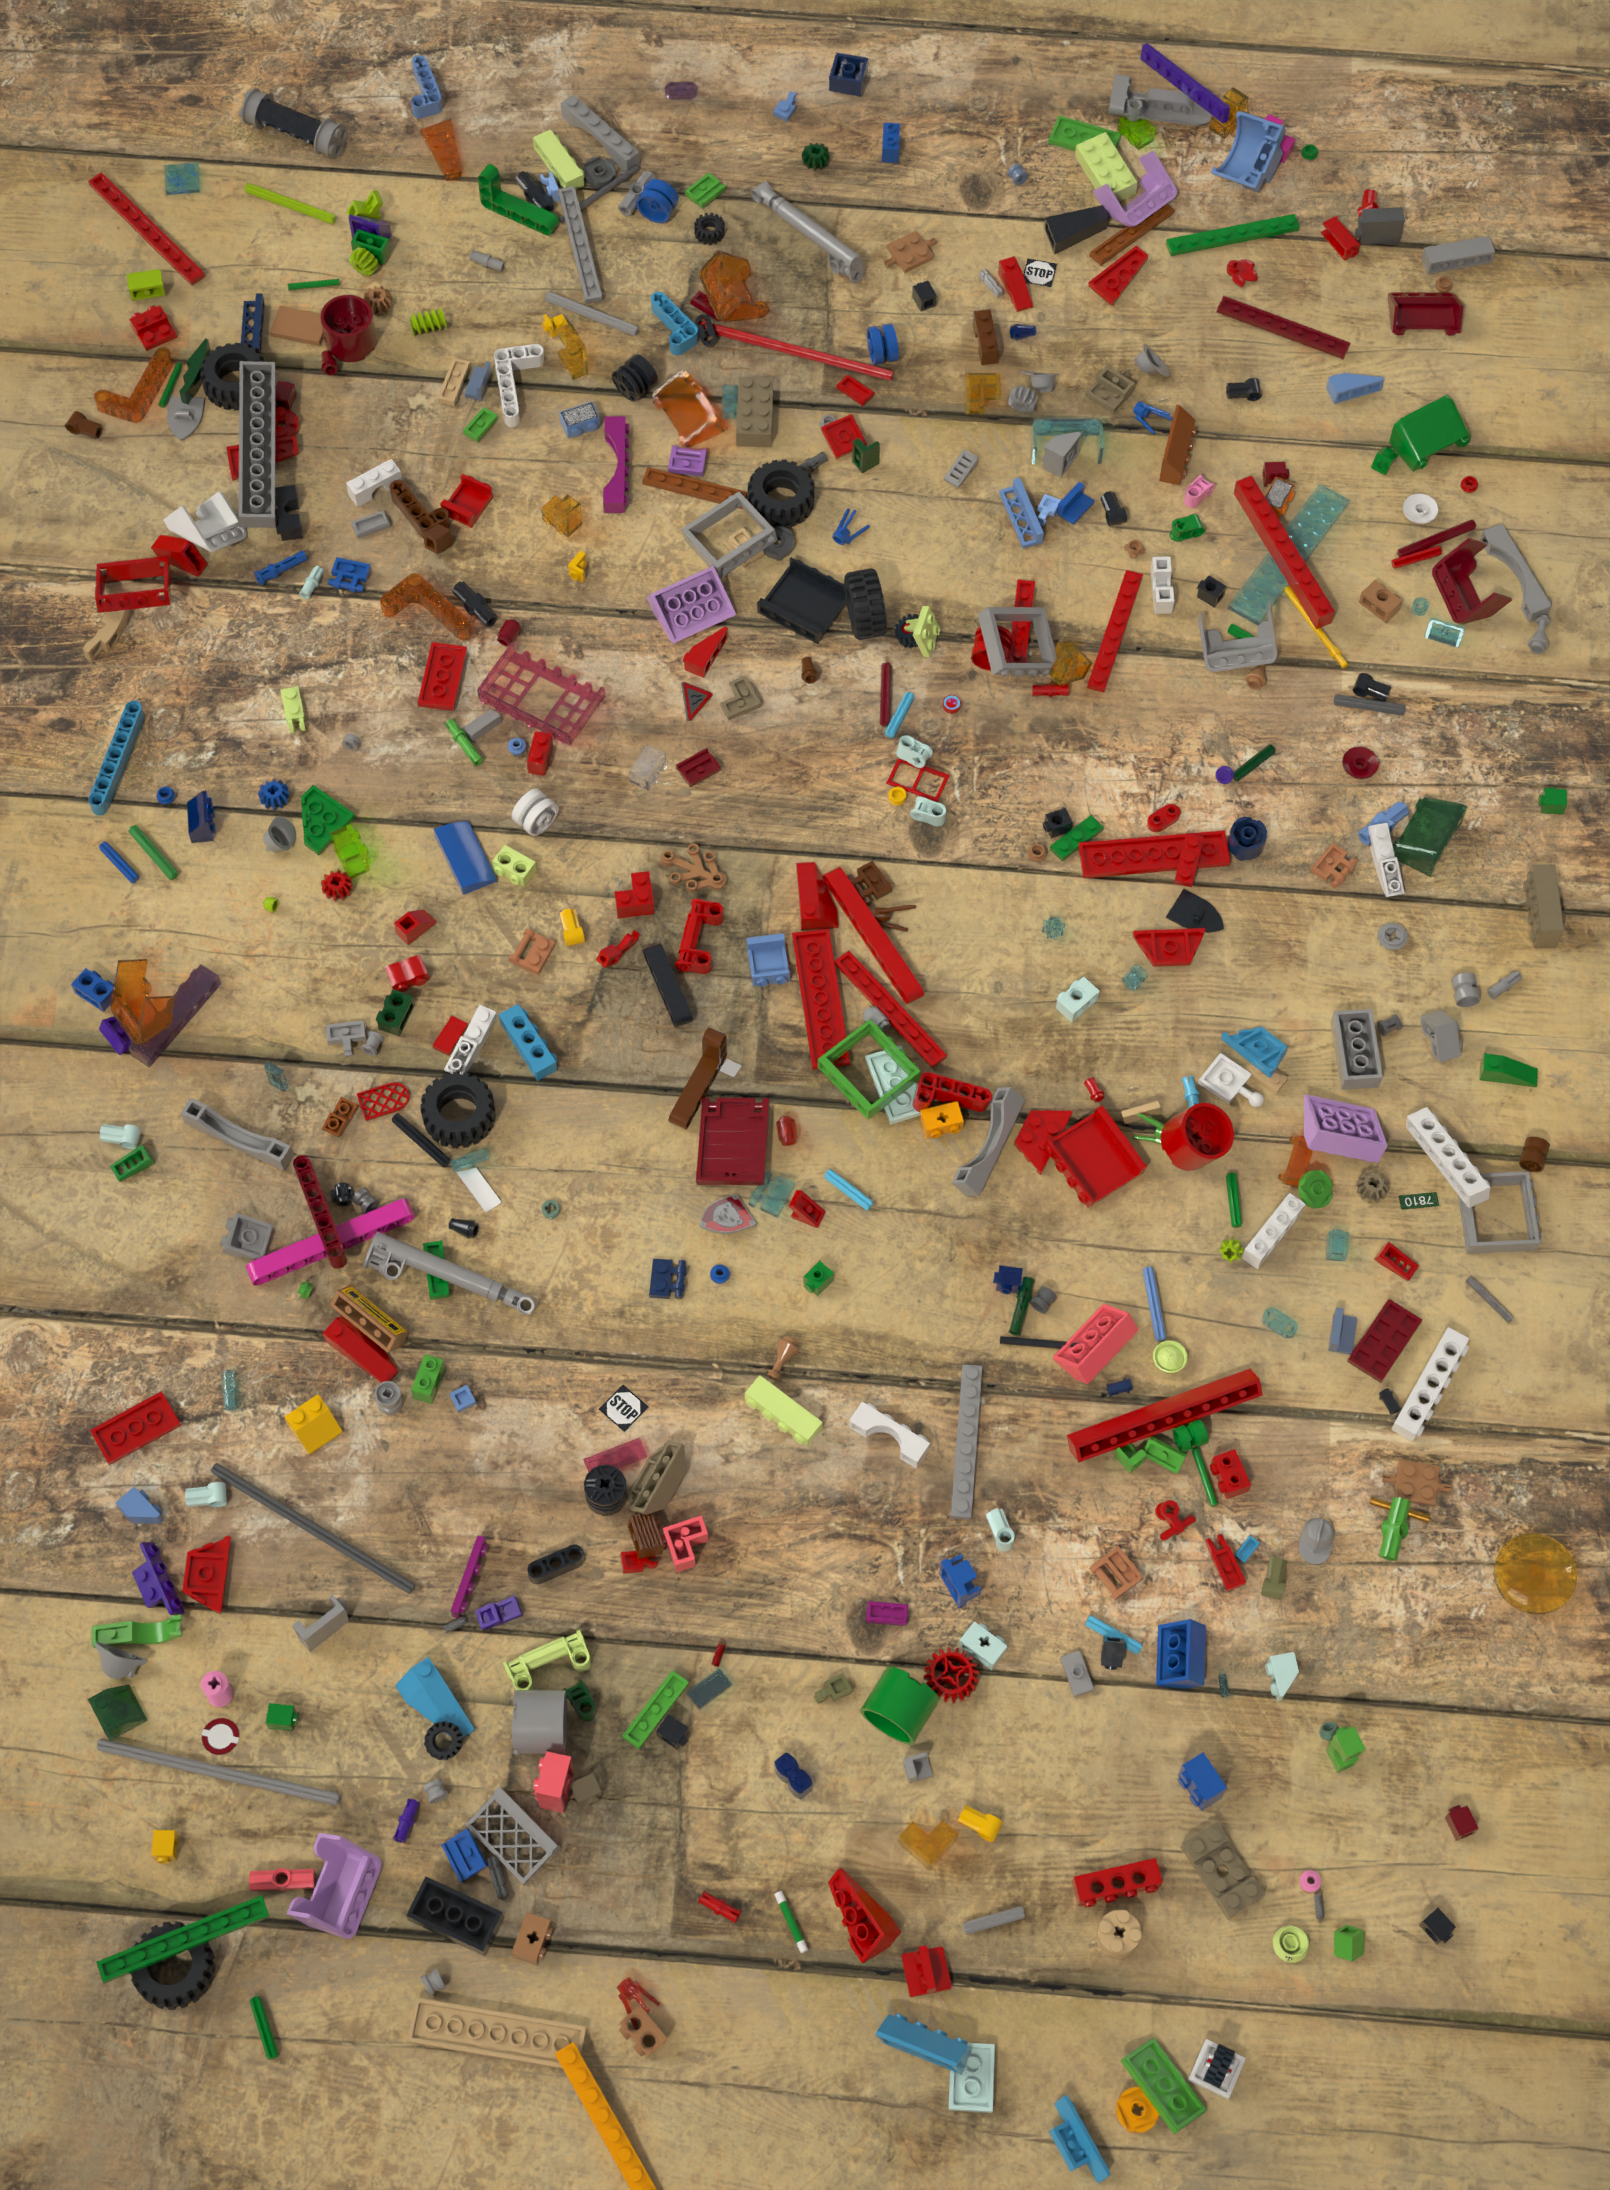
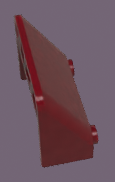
M1448 292L1388 293L1390 326L1392 333L1395 335H1404L1406 329L1444 330L1445 335L1448 336L1461 333L1463 305L1456 294Z

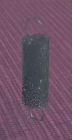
M1224 1671V1674L1218 1675L1221 1697H1228L1227 1677Z

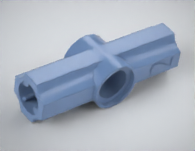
M1398 801L1385 812H1379L1372 819L1371 823L1358 832L1360 841L1364 845L1371 844L1368 827L1372 825L1388 823L1389 832H1391L1396 824L1409 814L1407 806L1403 802Z

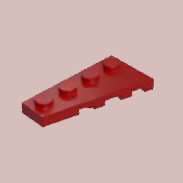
M1136 245L1090 280L1088 287L1113 306L1148 260V254Z
M296 435L276 438L275 464L299 454ZM239 445L226 447L232 481L239 479Z

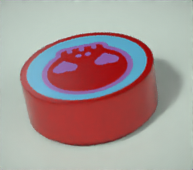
M948 695L944 698L943 709L947 713L954 714L960 710L961 700L959 697Z

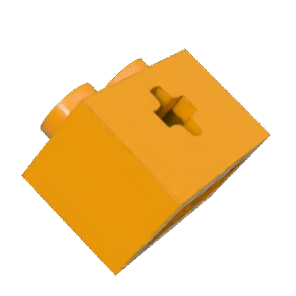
M958 1101L920 1110V1121L926 1138H938L943 1134H956L963 1130L964 1120Z

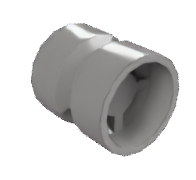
M1461 973L1452 978L1453 990H1456L1454 996L1457 1006L1470 1007L1480 1002L1481 998L1475 974Z
M384 1381L376 1387L375 1399L379 1410L386 1415L398 1413L403 1406V1398L399 1386L394 1382Z

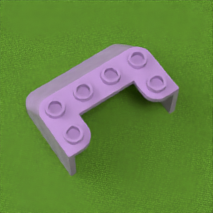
M319 1833L314 1844V1852L317 1857L325 1860V1864L310 1901L303 1897L293 1899L287 1915L312 1928L341 1938L350 1939L358 1930L381 1871V1860L379 1857L341 1836Z

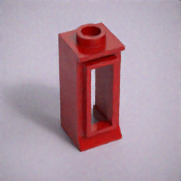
M1338 216L1323 222L1324 227L1327 229L1321 231V234L1344 261L1354 258L1359 252L1360 242L1338 221Z

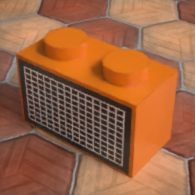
M1275 477L1265 498L1278 519H1280L1281 515L1286 514L1289 507L1287 504L1289 502L1292 503L1296 493L1293 492L1294 484Z

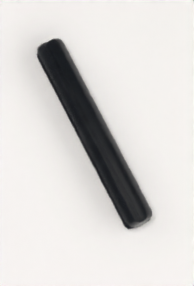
M396 1113L392 1117V1123L443 1168L450 1164V1158L402 1115Z

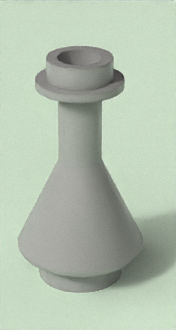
M1544 614L1536 618L1538 630L1527 643L1531 652L1535 654H1541L1549 648L1545 627L1550 624V619Z

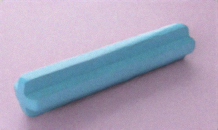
M906 692L885 731L887 737L894 738L914 700L913 693Z
M829 1169L825 1173L824 1178L865 1210H869L872 1207L873 1201L835 1171Z
M1092 1615L1088 1617L1085 1623L1087 1627L1106 1637L1124 1638V1648L1135 1654L1141 1651L1142 1643Z

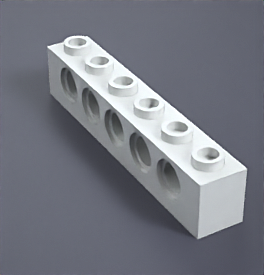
M1427 1107L1408 1115L1406 1128L1467 1207L1471 1208L1488 1200L1491 1190L1489 1182L1482 1178L1478 1168L1473 1166L1467 1154L1460 1150L1457 1141L1452 1139L1446 1127L1438 1122L1437 1116L1431 1113Z
M1449 1327L1447 1328L1391 1429L1392 1431L1412 1442L1415 1436H1421L1425 1428L1422 1425L1424 1420L1429 1421L1434 1412L1431 1407L1433 1404L1438 1405L1443 1396L1440 1393L1441 1389H1447L1452 1379L1449 1377L1451 1371L1454 1373L1457 1371L1461 1363L1458 1361L1460 1355L1464 1357L1469 1349V1346L1466 1345L1469 1340L1468 1337ZM1446 1351H1452L1454 1356L1448 1355ZM1437 1366L1443 1367L1445 1372L1439 1371ZM1428 1382L1434 1383L1436 1388L1430 1387ZM1419 1398L1425 1399L1428 1403H1421ZM1410 1415H1416L1419 1420H1413Z

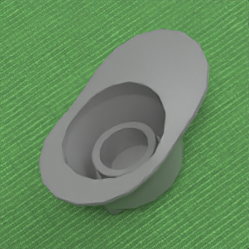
M1143 344V351L1134 359L1139 369L1146 374L1160 372L1162 375L1169 377L1171 373L1168 366L1153 352L1150 346Z
M1028 370L1021 371V373L1030 375L1032 387L1041 393L1051 392L1054 387L1055 377L1059 375Z
M281 816L276 817L263 836L264 843L267 846L266 851L275 853L288 851L295 841L296 831L289 820Z
M1323 1518L1310 1519L1302 1529L1299 1552L1301 1557L1310 1564L1325 1562L1331 1553L1335 1531L1327 1520Z

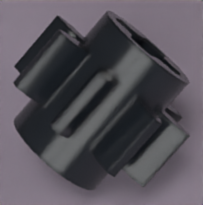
M348 1183L336 1184L335 1190H331L332 1202H336L338 1206L350 1205L351 1199L355 1194L354 1188L349 1187Z

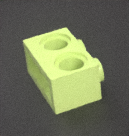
M506 845L503 846L492 861L493 869L497 875L505 876L513 884L521 885L522 887L527 885L537 871L535 861Z

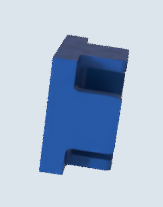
M962 1554L950 1560L946 1558L941 1561L939 1575L958 1608L965 1606L966 1602L981 1595L982 1591L980 1585L975 1587L972 1583V1580L976 1579L977 1575L969 1561H963L964 1557Z

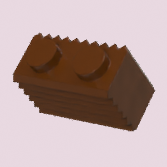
M653 1513L630 1515L627 1527L638 1559L662 1555L664 1547H666V1539L664 1535L660 1534L659 1519L655 1518Z

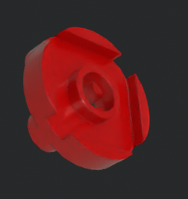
M284 407L276 408V438L297 435L299 432V419L297 415ZM280 423H285L286 425L278 427Z

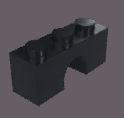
M296 486L275 487V506H277V509H275V520L279 521V524H276L277 535L281 534L282 541L302 539L300 515L288 514L290 511L299 510Z

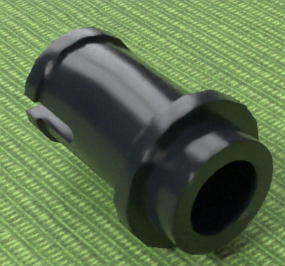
M1387 1388L1379 1393V1400L1384 1402L1390 1415H1393L1400 1411L1401 1407L1393 1396V1390L1390 1391Z

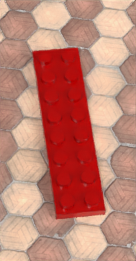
M1225 830L1189 833L1204 837L1197 869L1230 866ZM1186 834L1078 843L1083 878L1176 871Z
M829 929L792 933L812 1070L819 1069L818 1059L846 1038ZM849 1051L832 1064L835 1067L850 1066Z

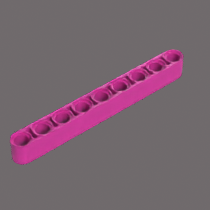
M400 1199L335 1227L345 1250L374 1238L377 1232L383 1234L414 1220L415 1215L407 1199ZM318 1233L249 1262L246 1265V1270L252 1284L257 1286L326 1258L327 1254Z

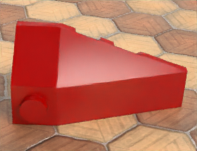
M342 1315L335 1318L323 1332L326 1343L380 1383L392 1381L398 1374V1369L385 1350Z

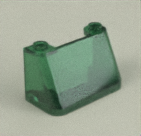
M1424 797L1423 799L1419 798L1415 806L1416 812L1399 841L1395 839L1392 846L1395 858L1397 857L1399 862L1431 877L1455 831L1460 828L1468 806L1462 803Z

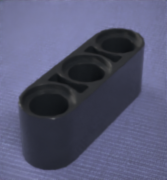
M574 1544L531 1562L527 1568L529 1580L533 1584L538 1585L581 1567L585 1560L583 1549L579 1545ZM573 1553L580 1555L576 1560L570 1558ZM555 1561L561 1563L558 1568L551 1567V1564ZM536 1569L542 1571L539 1576L532 1575V1572Z

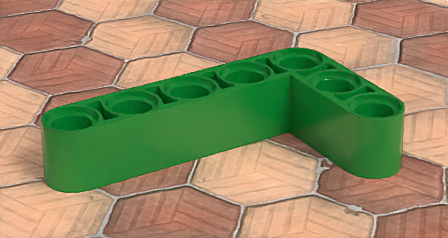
M487 164L478 176L480 202L486 209L547 236H550L560 223L559 218L555 214L502 191L500 173L494 165Z

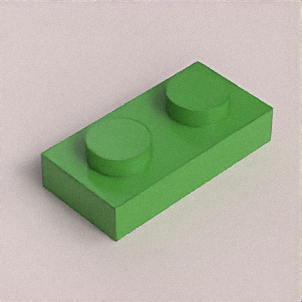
M483 407L465 427L463 434L478 443L498 420V415Z
M1152 1436L1143 1450L1147 1454L1146 1458L1178 1474L1187 1454Z

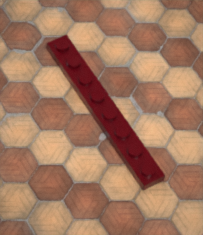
M1223 296L1217 307V313L1343 360L1350 348V342Z

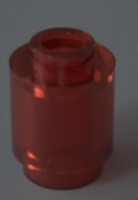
M790 1116L779 1118V1121L776 1122L779 1141L783 1146L796 1144L798 1135L795 1119Z

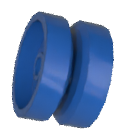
M652 179L647 182L636 200V207L648 220L655 223L667 222L677 206L679 196L676 190L665 181Z
M893 324L882 325L881 332L877 326L867 327V344L872 364H883L884 359L889 363L898 361V343Z

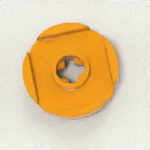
M1132 2087L1125 2090L1116 2102L1115 2112L1117 2120L1130 2133L1147 2132L1154 2127L1158 2120L1159 2113L1140 2087ZM1137 2104L1138 2107H1143L1144 2110L1141 2111V2116L1132 2113L1133 2105Z

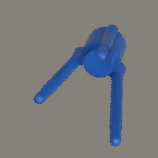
M1141 401L1133 409V413L1136 414L1135 419L1140 421L1153 435L1155 431L1142 418H1148L1150 413H1153L1170 421L1173 420L1170 417V413L1146 405Z
M846 509L836 531L833 533L832 538L839 545H844L845 543L849 545L854 538L870 527V525H866L852 536L849 535L850 530L847 526L856 514V510H853L846 520L850 511Z

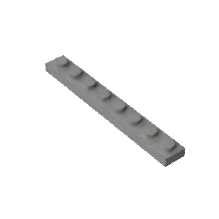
M575 187L558 189L585 303L602 301V294Z
M962 1365L951 1519L971 1520L982 1366Z

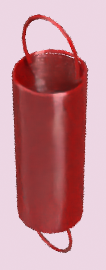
M720 1643L717 1645L711 1666L719 1667L725 1645Z

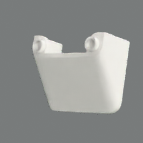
M222 491L217 492L197 507L196 515L200 519L198 521H193L185 506L179 507L163 519L169 531L209 552H215L247 537L246 529L239 527V518Z

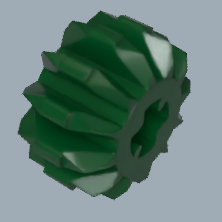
M817 142L816 144L810 143L809 146H805L802 151L803 165L807 166L808 169L813 168L814 171L817 168L822 170L823 167H827L830 160L828 147H825L824 144L818 145Z

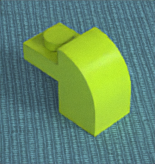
M372 190L365 202L353 200L346 211L348 217L351 214L379 220L382 217L379 210L383 205L379 191Z

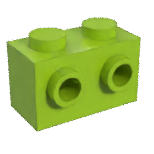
M161 269L126 274L131 301L166 296Z

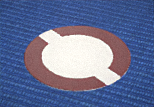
M217 1718L210 1721L202 1732L204 1748L215 1755L229 1753L236 1747L239 1740V1730L236 1724L226 1718Z

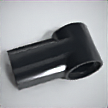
M1250 378L1241 383H1227L1226 396L1228 399L1247 398L1248 401H1257L1262 397L1260 381L1257 378Z
M1105 492L1100 500L1105 510L1108 526L1126 523V511L1124 507L1120 506L1115 492Z
M1360 673L1352 691L1359 697H1366L1368 695L1386 702L1392 686L1375 681L1367 673Z

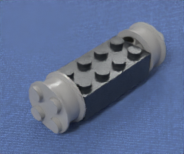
M258 88L246 92L243 106L239 112L243 123H252L257 129H262L265 126L273 127L277 131L289 134V136L302 139L311 145L314 144L315 152L317 154L324 153L329 159H335L337 156L340 157L342 155L345 141L349 135V131H347L343 123L336 124L330 118L322 122L274 102L272 94H263Z

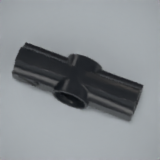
M522 171L518 173L515 180L523 190L526 200L535 206L552 212L554 205L546 196L543 186L540 183H536L528 172Z
M464 581L456 583L452 593L463 603L467 613L471 616L474 615L485 627L493 626L498 617L487 606L483 596L480 593H475Z

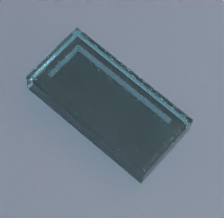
M267 1062L264 1068L269 1084L285 1092L289 1085L284 1070Z
M719 1668L687 1691L686 1694L697 1709L700 1710L729 1689L732 1683Z

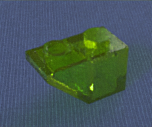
M1126 117L1119 118L1118 132L1122 133V136L1138 151L1154 141L1155 129L1145 119L1130 121Z

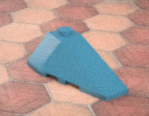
M429 1657L410 1668L395 1685L405 1702L434 1724L443 1721L454 1723L462 1732V1739L475 1731Z

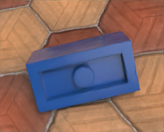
M1078 482L1058 503L1057 515L1072 525L1094 504V500L1084 494L1085 485L1081 482Z

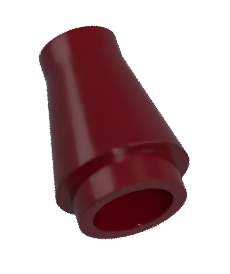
M329 350L323 351L321 354V370L326 375L332 376L337 373L338 364Z

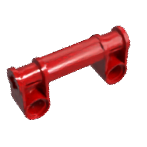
M692 899V908L687 916L678 951L680 955L675 963V968L683 972L707 974L712 970L711 955L707 951L696 950L702 923L714 926L721 925L724 921L723 906L718 902Z

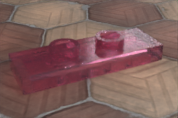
M637 1438L583 1460L589 1473L592 1468L606 1464L619 1469L647 1458V1454L641 1439Z

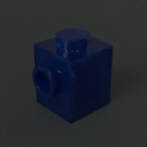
M999 1265V1271L994 1272L993 1283L997 1284L996 1291H1000L1003 1294H1017L1020 1292L1023 1268Z

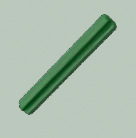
M137 825L131 826L128 830L129 834L169 880L176 879L178 872Z

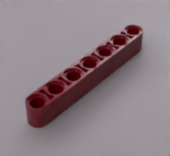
M306 1155L297 1156L293 1160V1166L330 1265L335 1269L343 1268L347 1264V1256L311 1161Z

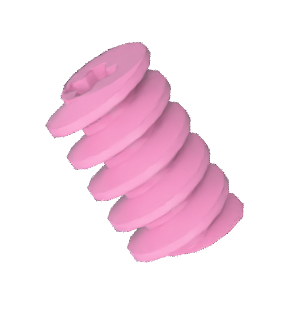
M210 1671L204 1675L201 1681V1688L210 1704L215 1707H223L229 1704L233 1697V1689L226 1676L219 1671Z

